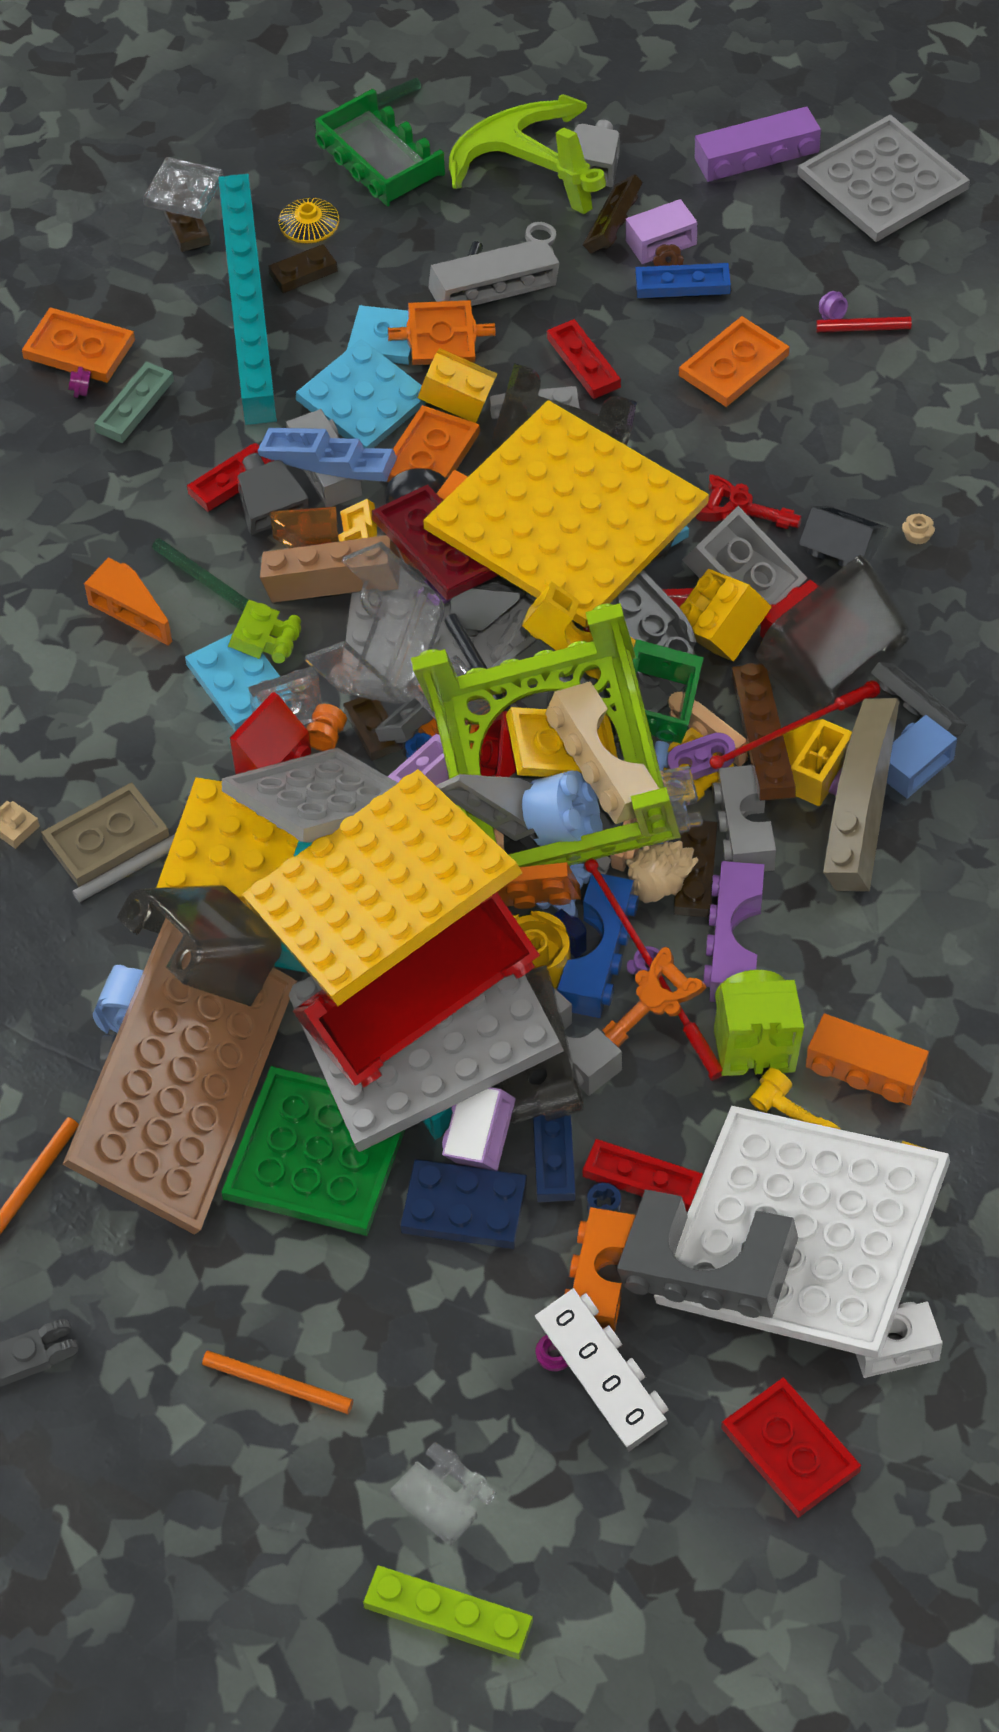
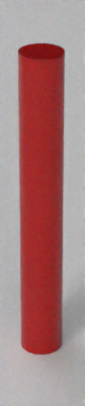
M911 317L816 320V332L911 329L912 327Z

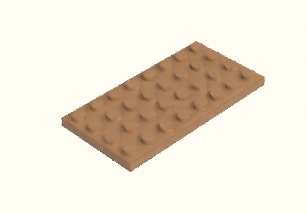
M172 910L165 918L62 1165L192 1234L201 1231L289 1003V993L297 980Z

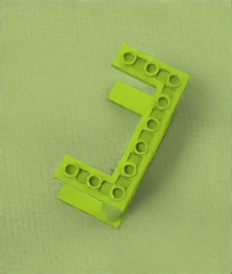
M610 603L601 604L592 611L585 612L593 641H577L570 644L568 648L561 650H543L537 652L534 657L522 660L508 659L499 666L488 669L474 668L461 676H457L446 649H429L420 653L419 656L411 658L416 678L432 711L435 712L449 779L459 774L481 775L480 754L485 735L497 716L514 702L535 693L559 691L579 685L584 672L596 668L601 671L598 682L593 685L598 694L610 683L611 688H606L610 698H602L608 708L606 715L610 718L617 731L624 761L644 764L659 789L630 796L638 822L581 836V841H559L509 854L519 867L565 862L571 866L586 862L591 858L599 859L681 838L667 787H664L632 660L636 656L621 603L615 605ZM573 675V679L571 681H560L561 677ZM537 684V686L534 688L529 687L531 685ZM507 692L506 696L502 699L496 700L492 696ZM484 699L490 704L491 708L487 714L477 715L468 709V702ZM465 720L473 724H479V729L470 734L471 725H466ZM458 806L497 843L492 826Z

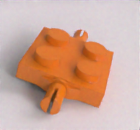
M471 300L408 303L409 319L407 327H388V341L407 340L411 348L412 365H431L439 348L475 363L476 339L483 336L495 337V323L476 324L472 315Z

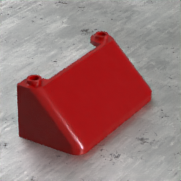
M496 892L341 1005L337 1006L322 989L300 1004L293 1012L353 1086L361 1083L364 1088L382 1075L379 1069L384 1065L385 1061L503 978L513 974L516 979H519L535 967L532 961L539 957L540 954Z

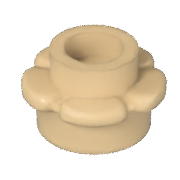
M912 514L902 524V530L905 533L906 539L914 544H923L929 541L935 532V527L933 526V520L924 514Z

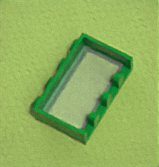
M374 89L315 119V139L319 147L326 149L340 166L343 165L357 182H361L366 186L374 198L380 199L387 207L390 205V201L438 175H445L444 152L439 149L431 155L430 144L425 137L416 141L415 144L413 142L412 127L409 122L406 121L397 127L395 126V113L391 106L388 105L380 111L378 110L377 91Z

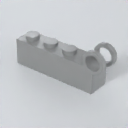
M534 222L526 228L525 239L527 242L433 264L430 267L428 288L436 302L471 300V306L555 286L559 261L554 255L551 245L556 240V230L548 223ZM534 230H544L551 237L546 240H538L532 237L531 232Z

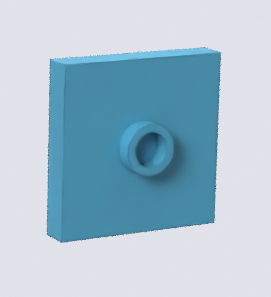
M359 305L347 350L362 339L392 363L409 365L411 348L407 340L388 341V327H407L408 311Z

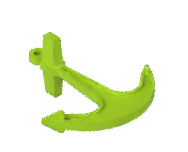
M561 94L558 100L519 105L480 121L458 139L450 152L449 171L453 189L462 188V181L467 174L470 162L474 158L487 152L501 151L558 172L559 179L563 180L571 208L582 214L589 212L593 209L591 192L603 189L606 185V180L602 169H591L590 164L586 163L577 133L565 127L557 131L558 153L521 132L528 125L538 121L562 118L564 122H569L586 110L587 103Z

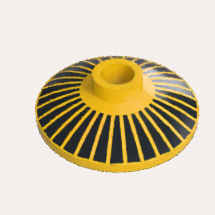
M305 198L288 204L279 216V228L283 235L298 243L323 241L333 235L339 225V214L336 208L329 202L317 198Z

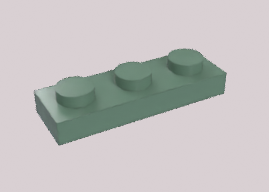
M146 361L94 423L96 433L123 443L174 382L173 372Z

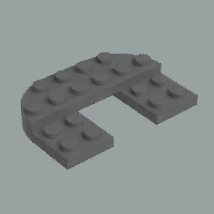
M642 570L610 604L621 603L629 634L633 639L695 655L694 645L696 644V638L687 617L652 578ZM531 635L490 668L499 666L508 659L522 660L534 657L537 652L543 650H556L541 639H536ZM637 672L636 674L644 708L652 712L660 713L669 705V696L674 692H681L685 687V684ZM573 675L561 677L560 681H571L573 679ZM581 677L580 684L591 681V683L595 685L598 682V679L590 678L588 681H586L583 677ZM610 683L607 684L606 688H611ZM537 684L531 685L529 687L534 688L537 686ZM606 688L599 693L601 698H610ZM556 691L535 693L514 703L520 708L547 709ZM610 720L615 746L617 747L620 745L619 737Z

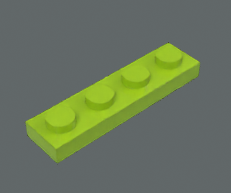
M379 1565L376 1568L363 1601L365 1609L520 1660L533 1624L532 1615Z

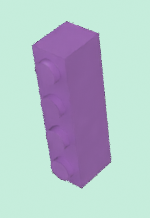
M806 106L696 135L694 158L707 182L818 153L821 129Z

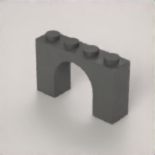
M645 1189L617 1266L623 1288L638 1295L651 1293L664 1296L673 1302H683L684 1300L695 1302L712 1310H720L721 1308L734 1310L751 1318L759 1316L772 1318L798 1241L794 1218L756 1211L744 1247L733 1261L713 1270H695L686 1267L675 1258L676 1249L688 1218L682 1196Z

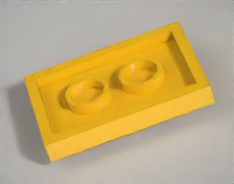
M511 707L506 718L517 775L548 777L571 770L582 774L574 758L567 753L557 731L548 723L545 714L547 709ZM605 714L597 730L598 737L607 751L618 758L610 718Z

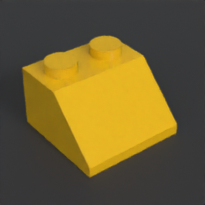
M439 348L428 369L417 398L476 423L497 377V373Z

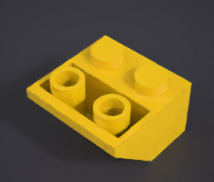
M707 569L686 601L679 608L690 622L697 643L712 653L734 662L772 606L749 584Z
M819 719L783 735L796 786V797L819 807L829 793L835 776L843 767L852 731L824 719Z

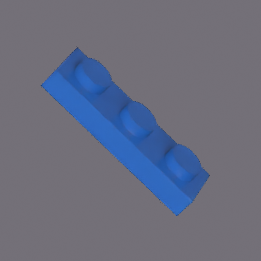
M728 263L635 267L637 298L730 294L731 291Z

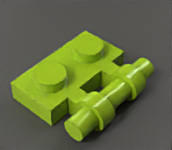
M249 599L231 636L228 647L260 659L263 652L272 655L274 662L283 663L285 658H288L294 649L293 641L297 640L300 635L301 619L297 615H291L288 620L283 622L278 620L280 611Z

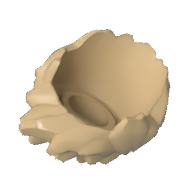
M665 841L663 844L643 847L633 859H627L626 864L629 867L628 877L634 880V895H639V900L644 903L657 902L664 896L671 894L676 896L682 889L684 879L699 861L697 857L692 858L694 849L692 847L683 848L682 841L674 843Z

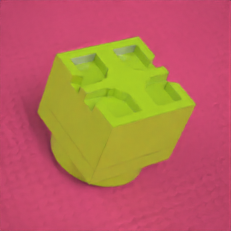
M768 970L744 971L724 980L715 993L717 1010L714 1023V1034L722 1076L744 1075L748 1069L754 1068L755 1074H762L763 1068H775L782 1073L796 1072L804 1024L795 980H785L781 975Z

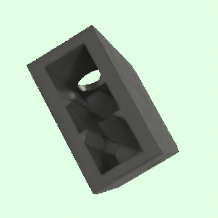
M259 453L250 454L243 459L242 463L246 471L238 475V491L251 535L308 515V496L282 461L275 460L264 464Z

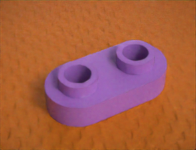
M712 733L678 745L669 752L667 759L668 771L674 779L682 782L692 781L715 773L718 769H713L709 763L713 756L712 754L720 752L725 755L735 750V743L730 736L724 733ZM735 758L725 762L722 768L729 767ZM682 764H689L691 767L683 769L679 766Z

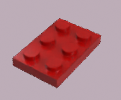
M784 1377L721 1423V1429L797 1518L801 1517L861 1471V1464Z

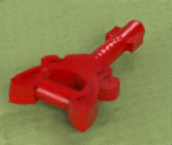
M713 474L709 475L710 496L708 504L695 516L699 521H723L739 506L748 516L776 522L777 527L789 529V526L799 528L802 516L794 514L795 511L782 507L781 510L753 504V497L748 493L749 488L747 485L741 483L734 486L729 481ZM723 496L729 498L730 501L726 505L719 507Z

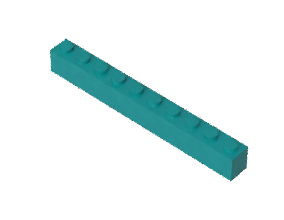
M249 174L221 176L218 179L245 425L277 422Z

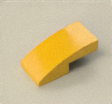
M365 499L340 511L344 532L338 534L339 542L377 537V524L372 520V510L375 509V504L372 501Z

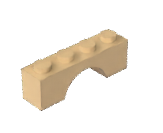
M591 681L556 691L545 713L548 723L557 731L567 753L574 758L582 771L584 780L591 785L599 798L601 807L605 812H608L613 822L618 824L636 818L630 796L659 789L644 764L623 761L612 755L602 745L597 730L608 708Z

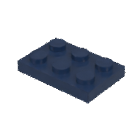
M415 1160L400 1226L401 1233L514 1249L527 1185V1175Z

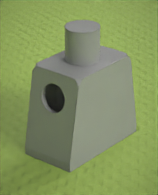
M604 119L599 120L596 126L583 123L578 124L574 132L578 135L586 163L590 164L591 169H602L606 180L605 186L613 187L619 159L620 133L617 130H613L612 123Z

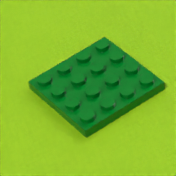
M271 1066L222 1189V1198L230 1202L368 1236L405 1130L358 1152L326 1079Z

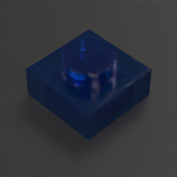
M560 909L554 916L565 925L570 939V954L578 958L587 951L586 927L579 918L571 917L563 909Z

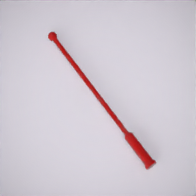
M870 680L864 686L836 698L833 704L723 756H712L709 762L710 766L713 769H720L725 762L835 710L843 711L862 702L864 699L874 698L880 694V686L876 681Z
M588 859L584 864L585 870L593 874L650 968L653 959L599 872L597 860ZM661 975L659 981L662 985V988L672 992L664 977ZM681 1007L678 1016L684 1025L683 1032L708 1071V1077L711 1081L722 1077V1068L696 1023L690 1022Z

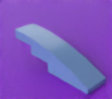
M268 428L258 449L259 456L274 461L280 460L292 467L325 475L386 482L397 459L393 449L363 448L360 439L330 438L327 429Z

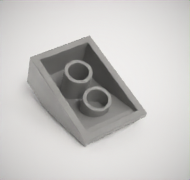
M739 506L682 559L699 578L704 575L707 569L714 570L749 584L770 605L777 604L793 588L799 587L807 579L798 567Z

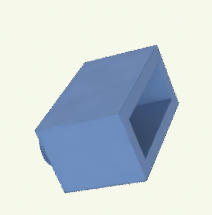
M927 715L923 716L916 723L908 724L901 733V736L893 742L887 784L908 799L954 760L957 738Z

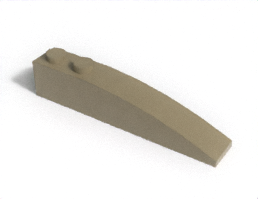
M898 698L864 699L852 731L839 779L823 870L824 875L835 891H870L899 707Z

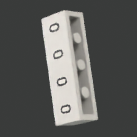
M573 1288L537 1313L535 1318L628 1451H631L668 1424L663 1414L669 1411V1409L656 1391L648 1394L640 1383L646 1377L634 1359L630 1358L628 1361L623 1359L617 1350L623 1344L612 1328L608 1325L602 1329L594 1318L599 1313V1310L587 1293L579 1296Z

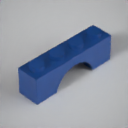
M591 873L583 901L584 921L598 931L602 940L598 947L588 955L567 961L557 991L572 1004V1013L601 1018L604 1005L610 1006L614 994V984H610L612 976H619L623 954H619L621 945L627 946L630 935ZM601 874L627 918L629 919V916L635 917L639 904V895H634V880Z

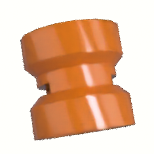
M319 704L315 707L312 714L313 722L309 723L306 729L309 731L311 747L319 751H326L336 747L339 739L338 733L343 731L347 717L341 709L334 705Z

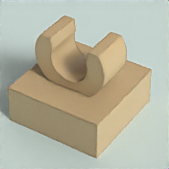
M6 801L0 807V838L16 849L40 825L38 818L14 801L11 803Z

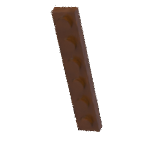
M749 663L743 666H733L732 681L748 744L780 729L781 724L766 664ZM783 735L750 750L749 755L760 801L796 798V786Z

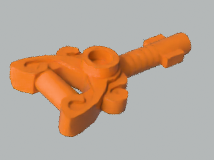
M663 947L651 963L650 970H640L635 975V981L638 984L636 994L640 1001L617 1023L612 1020L602 1031L607 1038L619 1047L629 1038L626 1033L648 1012L651 1011L656 1015H662L666 1012L669 1016H677L681 1011L680 1003L700 995L706 989V985L700 979L687 978L674 965V957L669 947ZM662 974L677 988L676 991L670 992L662 988L659 981Z

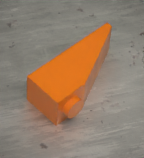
M108 557L84 583L88 604L169 646L172 642L169 620L142 580L129 565L119 563Z

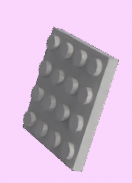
M891 114L800 164L797 173L801 179L875 242L968 190L970 179Z
M334 748L222 778V792L234 798L238 803L250 808L257 815L269 820L278 828L293 835L297 840L310 843L319 837L333 834L345 818L353 816L367 806L372 799L382 795L398 782L343 750Z

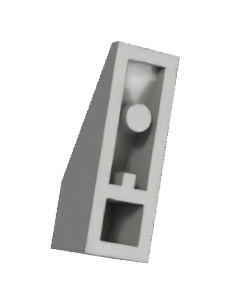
M459 774L437 785L455 804L514 841L535 833L534 829H527L522 811L524 792L531 789L532 786L528 781L521 778Z

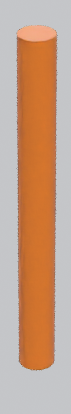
M66 1118L0 1209V1235L77 1130L79 1124L74 1119Z
M208 1350L202 1360L203 1366L345 1414H349L353 1406L354 1400Z

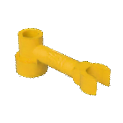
M769 1068L760 1079L761 1085L749 1099L755 1108L764 1113H767L773 1106L790 1118L792 1117V1119L840 1129L833 1122L822 1117H816L786 1098L785 1096L793 1087V1084L784 1073L775 1068Z

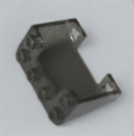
M224 885L136 889L128 896L117 916L136 935L140 934L142 928L159 934L165 918H167L183 934V937L166 968L184 985L251 1006L275 962L281 955V942L277 935ZM190 951L189 965L183 970V957Z

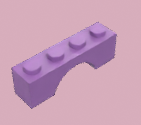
M721 861L720 875H713L712 896H718V905L710 904L709 926L716 927L715 935L708 934L706 948V956H712L713 960L712 965H705L703 981L706 987H710L711 1002H716V990L724 980L740 972L756 970L757 954L742 947L736 941L732 932L743 920L761 914L765 864Z

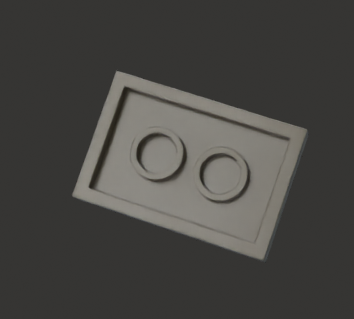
M132 782L41 832L44 842L78 887L169 837L167 826Z

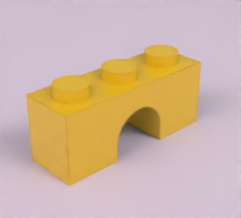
M551 581L529 607L522 627L528 630L534 638L541 639L556 651L568 648L570 644L577 641H593L591 632H584L578 629L572 622L580 601ZM631 637V641L634 648L636 640ZM598 668L585 671L590 677L599 680L601 671Z

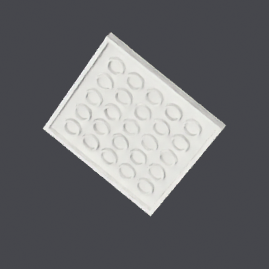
M731 1105L687 1213L688 1218L676 1249L675 1258L681 1264L695 1270H713L723 1267L733 1261L743 1249L756 1211L794 1218L798 1241L773 1317L759 1316L751 1318L734 1310L724 1308L712 1310L699 1303L685 1300L683 1302H673L664 1296L654 1294L656 1304L880 1359L950 1164L949 1154Z

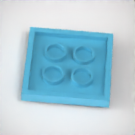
M362 339L357 341L296 392V401L310 412L322 409L326 418L334 421L338 433L342 437L360 439L363 448L376 447L415 414L422 405L427 403L417 398L422 387L420 383Z

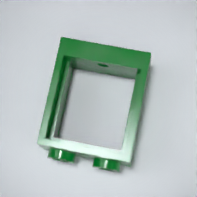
M636 639L634 645L636 658L632 659L636 674L641 672L685 684L678 718L645 710L651 736L658 737L665 742L681 744L689 726L704 657Z

